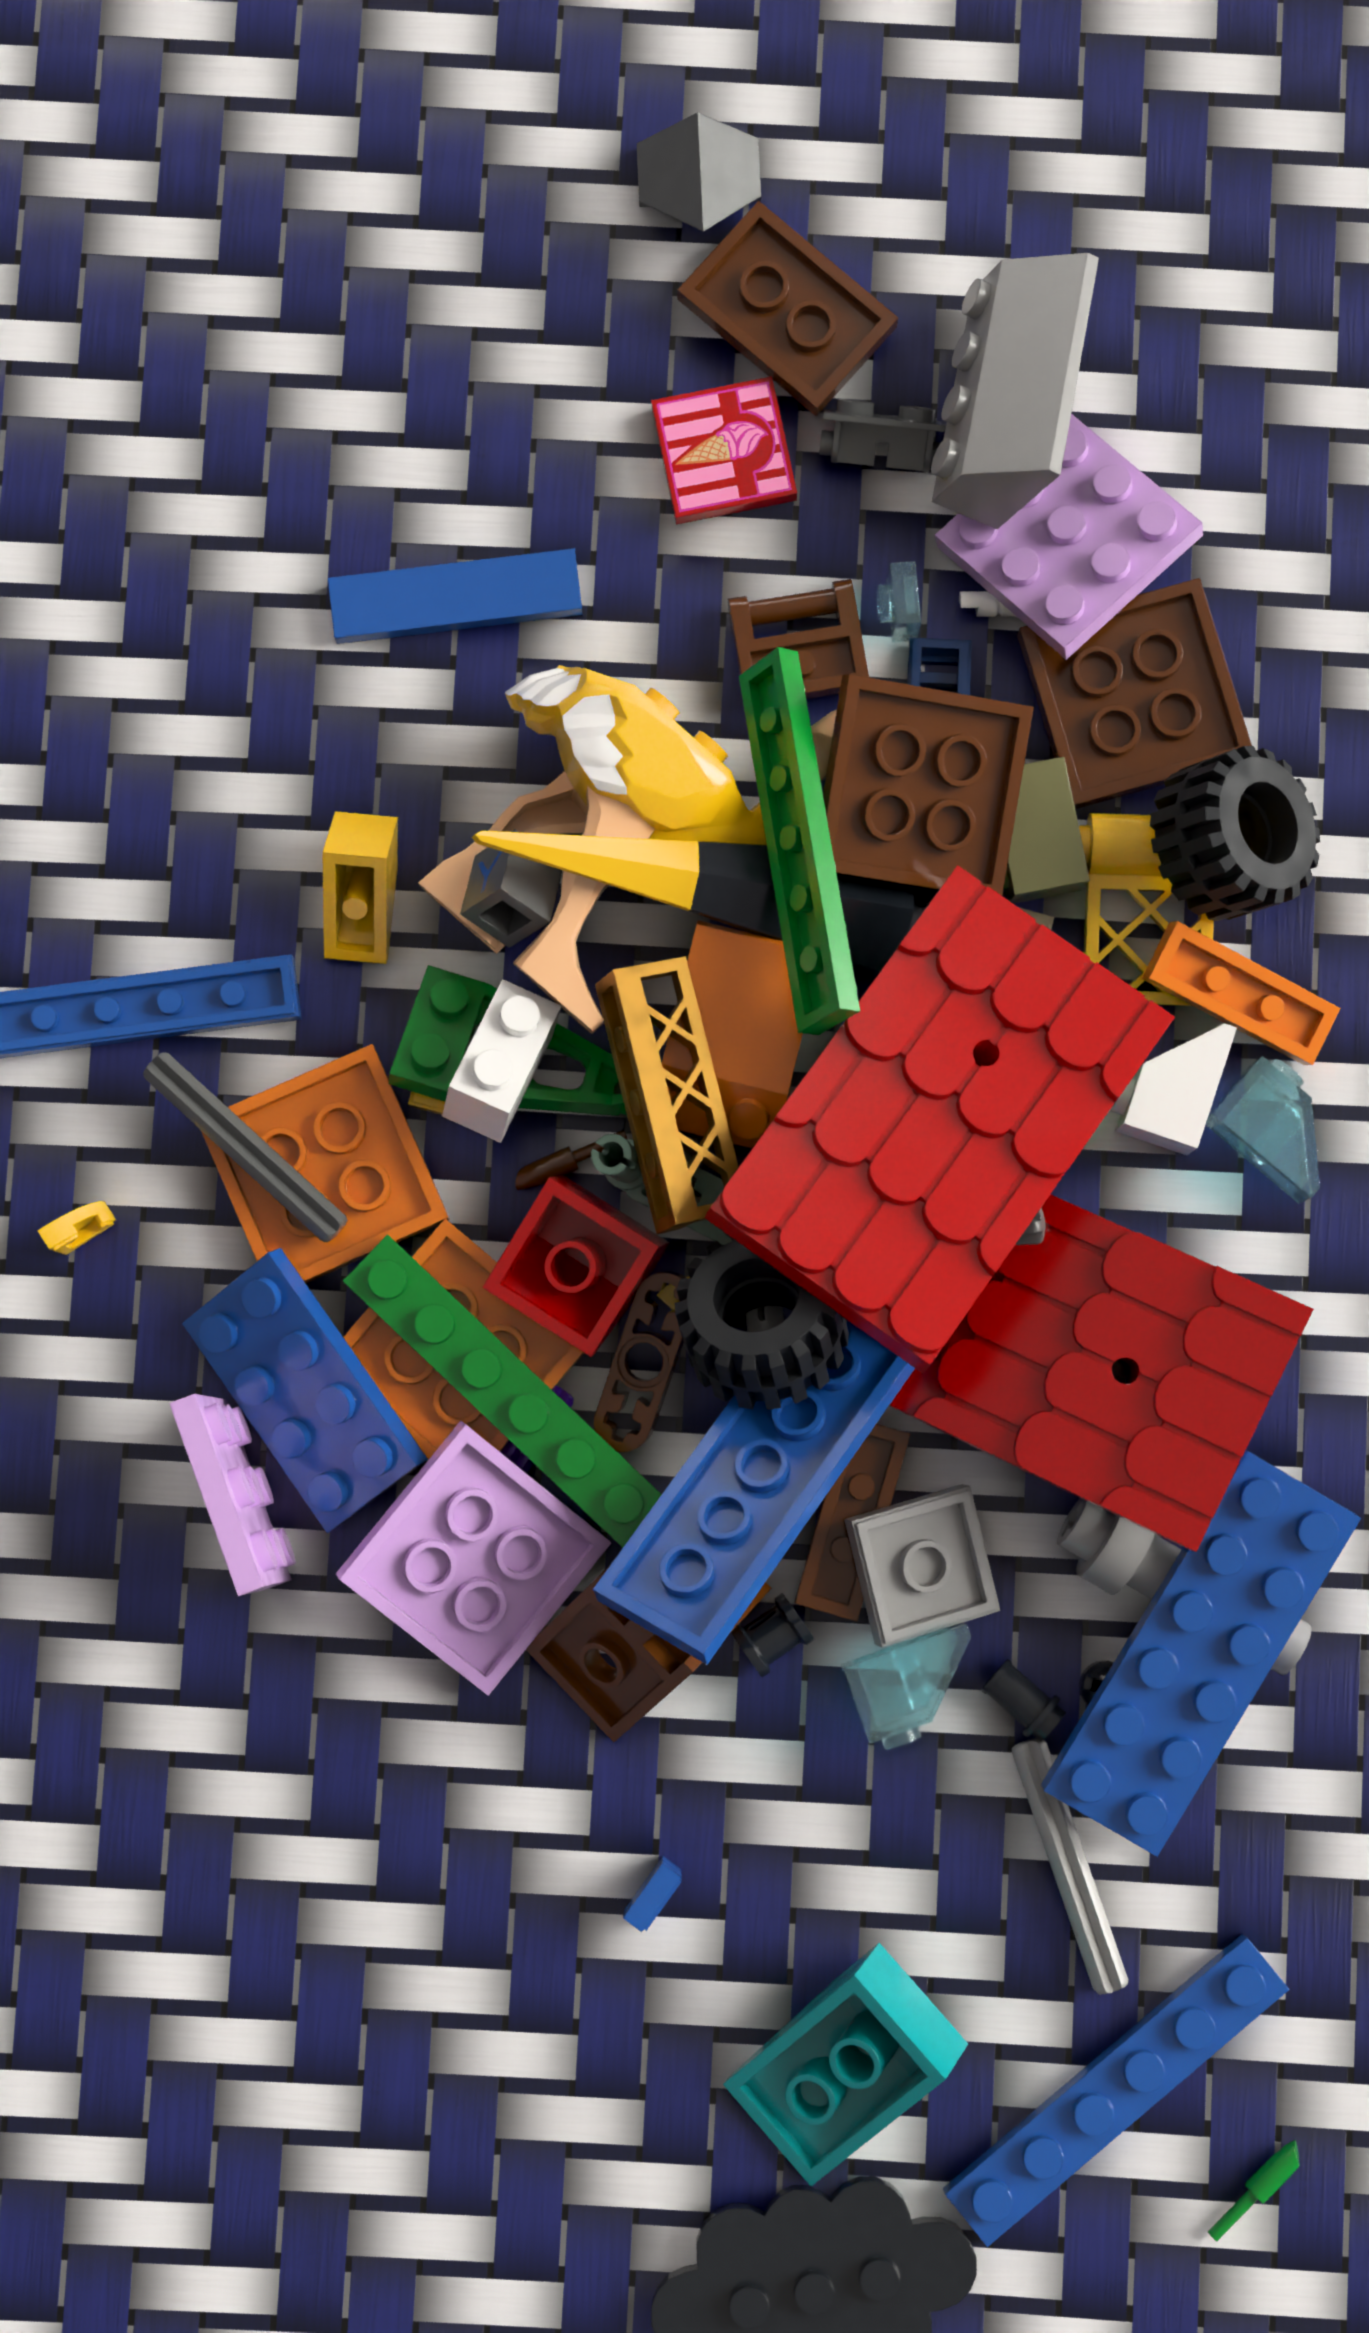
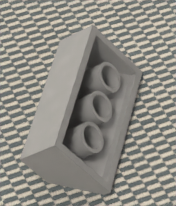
M1090 253L1003 259L983 280L977 278L970 285L962 304V314L967 316L964 334L959 339L952 356V366L957 368L954 387L947 395L941 413L942 420L947 422L944 439L937 448L931 465V473L936 476L932 497L933 503L999 529L1061 475L1099 257Z

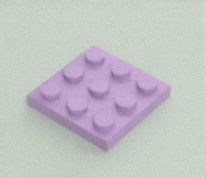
M1071 414L1061 475L999 529L958 513L935 534L937 547L1067 660L1203 536V525L1198 518Z
M192 1394L169 1403L237 1595L241 1596L267 1590L291 1581L292 1579L287 1567L296 1564L294 1552L283 1528L274 1530L265 1506L274 1503L273 1494L261 1467L253 1469L250 1465L244 1445L252 1443V1437L240 1407L231 1409L226 1399L200 1394Z
M460 1421L340 1567L336 1575L340 1581L489 1696L610 1546L611 1542L463 1421Z

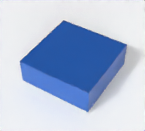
M662 1856L624 1909L623 1919L640 1932L643 1930L647 1931L682 1882L681 1869Z

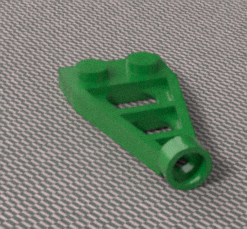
M428 965L390 1070L388 1084L445 1102L449 1085L469 1047L474 1030L480 1025L497 988L488 983ZM556 1023L547 1049L554 1050L579 1061L585 1068L583 1082L578 1088L569 1090L542 1085L532 1078L518 1108L612 1116L627 1115L622 1094H615L614 1088L619 1084L612 1054Z

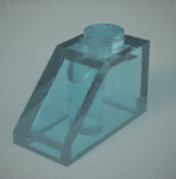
M1261 1056L1244 1071L1209 1112L1205 1125L1299 1204L1312 1198L1320 1189L1312 1097L1300 1088L1304 1081L1290 1066L1278 1059H1274L1270 1063Z
M960 1623L921 1635L840 1664L865 1737L870 1744L882 1740L884 1749H891L921 1737L918 1727L933 1721L971 1639L967 1624Z

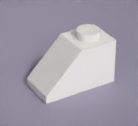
M1223 1024L1143 1063L1111 1108V1112L1120 1114L1115 1132L1186 1156L1196 1150L1199 1146L1237 1027Z

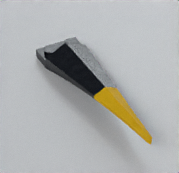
M480 831L471 837L477 844L620 888L753 934L782 940L767 845ZM836 873L853 970L876 978L939 889Z

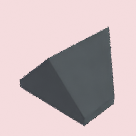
M697 112L637 143L639 207L654 208L692 227L705 231L749 203L761 202L759 142L755 136Z

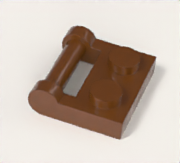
M851 579L832 582L831 589L749 602L747 596L727 599L740 675L774 649L781 647L798 651L806 699L839 694L842 675L852 674L869 677ZM834 613L838 619V626L754 639L752 626Z

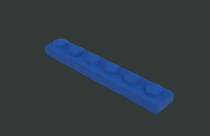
M1241 1934L943 2187L945 2195L987 2247L990 2246L1290 1989L1244 1934Z

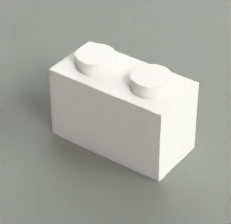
M502 979L449 1085L442 1117L501 1143L552 1039L561 1005Z

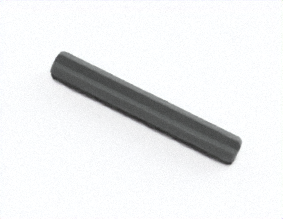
M160 1053L147 1065L143 1072L144 1078L323 1242H329L341 1232L348 1221L346 1215L169 1053Z

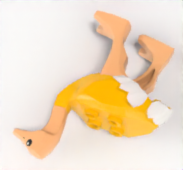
M559 665L555 669L529 675L505 692L511 709L519 711L524 715L527 727L538 734L552 735L556 738L564 772L544 789L518 797L488 831L511 832L516 829L520 833L767 845L760 802L752 809H747L731 770L723 764L728 757L727 753L704 732L698 731L692 737L675 721V718L680 714L677 708L654 688H650L644 694L633 684L586 668ZM837 710L831 711L811 726L821 782L826 778ZM473 842L465 850L441 862L420 880L418 884L497 954L505 944L460 915L474 857L487 848ZM562 870L561 897L552 921L517 957L513 964L554 1002L561 1005V1008L589 1033L593 1034L604 1024V1018L594 1002L581 972L576 940L584 921L600 895L609 885Z

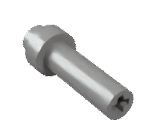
M1082 1498L1076 1502L1069 1512L1057 1538V1545L1079 1557L1076 1574L1111 1595L1117 1594L1127 1585L1151 1600L1182 1550L1155 1533ZM1303 1620L1299 1621L1271 1670L1282 1676L1291 1671L1307 1647L1312 1631L1310 1624Z

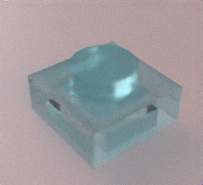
M915 561L890 563L886 585H877L879 623H890L892 643L909 641V638L918 637L921 616Z

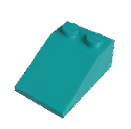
M878 1943L832 1981L729 2076L723 2085L806 2182L812 2186L945 2081L968 2043L886 1949Z

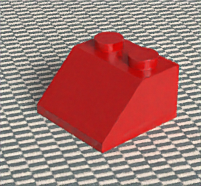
M564 1175L549 1177L482 1288L592 1357L633 1303L638 1287L651 1275L670 1242Z

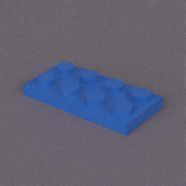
M281 1248L265 1254L182 1323L326 1533L341 1526L428 1460Z

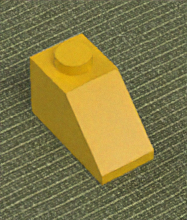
M335 811L322 852L324 958L386 964L389 954L398 871V817Z

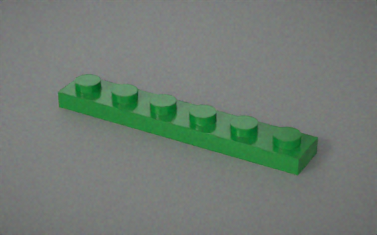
M777 647L739 675L797 1030L798 1033L820 1035L859 1013L860 1007L798 651Z
M387 1234L343 1282L623 1548L662 1494Z

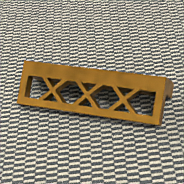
M686 956L613 969L597 982L595 987L656 1234L682 1229L694 1222L706 1220L704 1217L713 1203L697 1206L691 1178L700 1162L721 1175L724 1187L739 1167ZM671 975L678 1002L668 1018L647 1005L641 981ZM680 1016L682 1017L684 1029L676 1024ZM652 1024L661 1029L656 1038ZM668 1036H671L690 1049L693 1066L684 1081L665 1070L662 1066L659 1051ZM696 1079L698 1081L700 1092L692 1088ZM668 1087L676 1092L672 1101L670 1099ZM684 1099H687L706 1113L709 1128L699 1145L678 1131L675 1114ZM712 1142L716 1156L708 1151ZM684 1151L692 1155L688 1164L686 1163Z

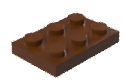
M760 201L749 210L677 289V300L767 376H772L773 381L815 416L825 408L897 328L898 317Z

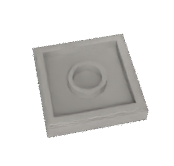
M957 1485L844 1519L875 1645L883 1648L1000 1611L978 1515L969 1485Z

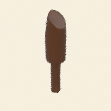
M624 1130L614 1133L628 1139ZM593 1142L575 1151H571L568 1146L535 1160L518 1171L515 1187L517 1190L532 1188L545 1184L549 1177L567 1175L579 1169L577 1163L591 1157L592 1149L602 1153L604 1147Z

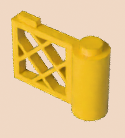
M1089 813L1087 824L1079 825L1090 879L1086 884L1083 953L1089 956V960L1099 963L1117 947L1141 972L1129 984L1136 989L1144 982L1142 977L1147 965L1123 939L1148 916L1165 932L1169 923L1156 909L1173 894L1171 892L1172 884L1168 878L1163 879L1158 869V866L1161 865L1158 853H1153L1151 839L1155 838V830L1150 827L1151 815ZM1101 890L1126 891L1143 909L1118 934L1100 916ZM1139 891L1162 893L1149 903ZM1206 913L1198 915V920L1190 928L1213 940L1214 920H1209ZM1099 930L1111 940L1100 951ZM1156 986L1154 987L1158 992L1139 991L1145 995V999L1148 1001L1152 1000L1157 1005L1191 1006Z

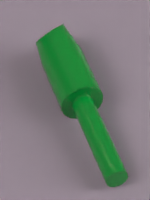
M1296 2139L1287 2143L1273 2154L1244 2184L1248 2188L1247 2192L1207 2231L1216 2242L1257 2200L1264 2204L1299 2168Z

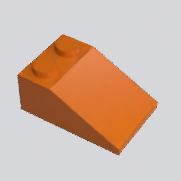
M698 920L687 963L732 1143L753 1148L787 1101L803 1033H798L783 941ZM680 1016L676 1024L684 1029L682 1017ZM668 1036L662 1060L663 1068L684 1081L693 1066L690 1049L671 1036ZM696 1079L692 1088L700 1092L698 1081ZM668 1087L670 1099L672 1101L676 1092ZM684 1099L675 1114L678 1130L704 1136L709 1128L705 1111Z

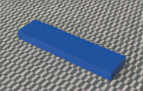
M575 548L328 578L333 631L337 644L583 615Z

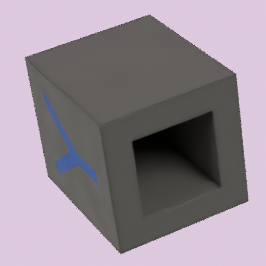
M487 847L474 857L460 915L510 948L550 923L562 870Z

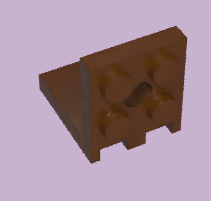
M608 1566L535 1637L526 1651L597 1726L615 1742L691 1675L702 1662L597 1601L593 1588L609 1568ZM766 1582L734 1628L772 1589ZM599 1650L609 1655L617 1668L609 1665L602 1658Z

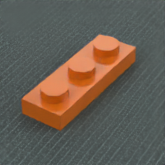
M1179 921L1169 922L1142 977L1144 981L1225 1024L1237 1027V1030L1303 1065L1314 1064L1341 1009Z

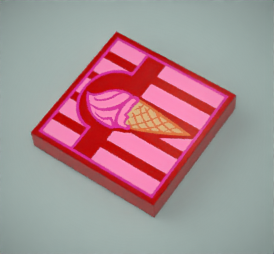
M772 376L651 400V409L676 525L797 501V489Z

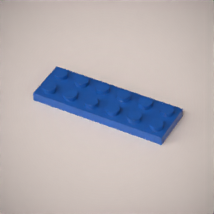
M847 1320L848 1346L841 1347L844 1359L839 1369L827 1368L830 1381L820 1390L813 1385L806 1389L807 1399L795 1404L792 1397L780 1400L781 1408L770 1410L766 1409L765 1402L756 1401L752 1410L739 1407L736 1396H733L593 1588L597 1601L708 1665L915 1368Z
M1245 1450L1197 1552H1192L1184 1547L1180 1551L1042 1781L1041 1786L1043 1790L1158 1857L1361 1518L1347 1508Z

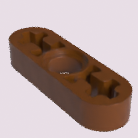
M658 1272L647 1277L638 1287L594 1416V1430L617 1452L635 1450L651 1437L684 1343L675 1310L667 1313L661 1328L663 1331H674L672 1342L656 1332L638 1331L637 1327L640 1320L648 1326L654 1323L658 1304L649 1300L651 1291H661L667 1283L675 1286L674 1297L679 1300L676 1291L680 1279L687 1278L678 1272ZM638 1343L652 1344L662 1355V1370L653 1379L638 1378L629 1368V1352ZM619 1380L635 1391L653 1392L651 1403L643 1396L637 1399L632 1419L641 1423L640 1431L631 1430L624 1438L616 1435L617 1424L609 1420L610 1412L618 1413L625 1407L630 1393L628 1391H617Z

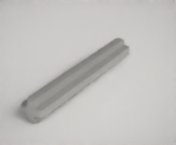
M1037 1738L1022 1741L1012 1747V1755L1092 1988L1099 1995L1118 1991L1128 1985V1977L1069 1806L1046 1793L1041 1786L1042 1781L1053 1765L1049 1748L1044 1740L1041 1742Z

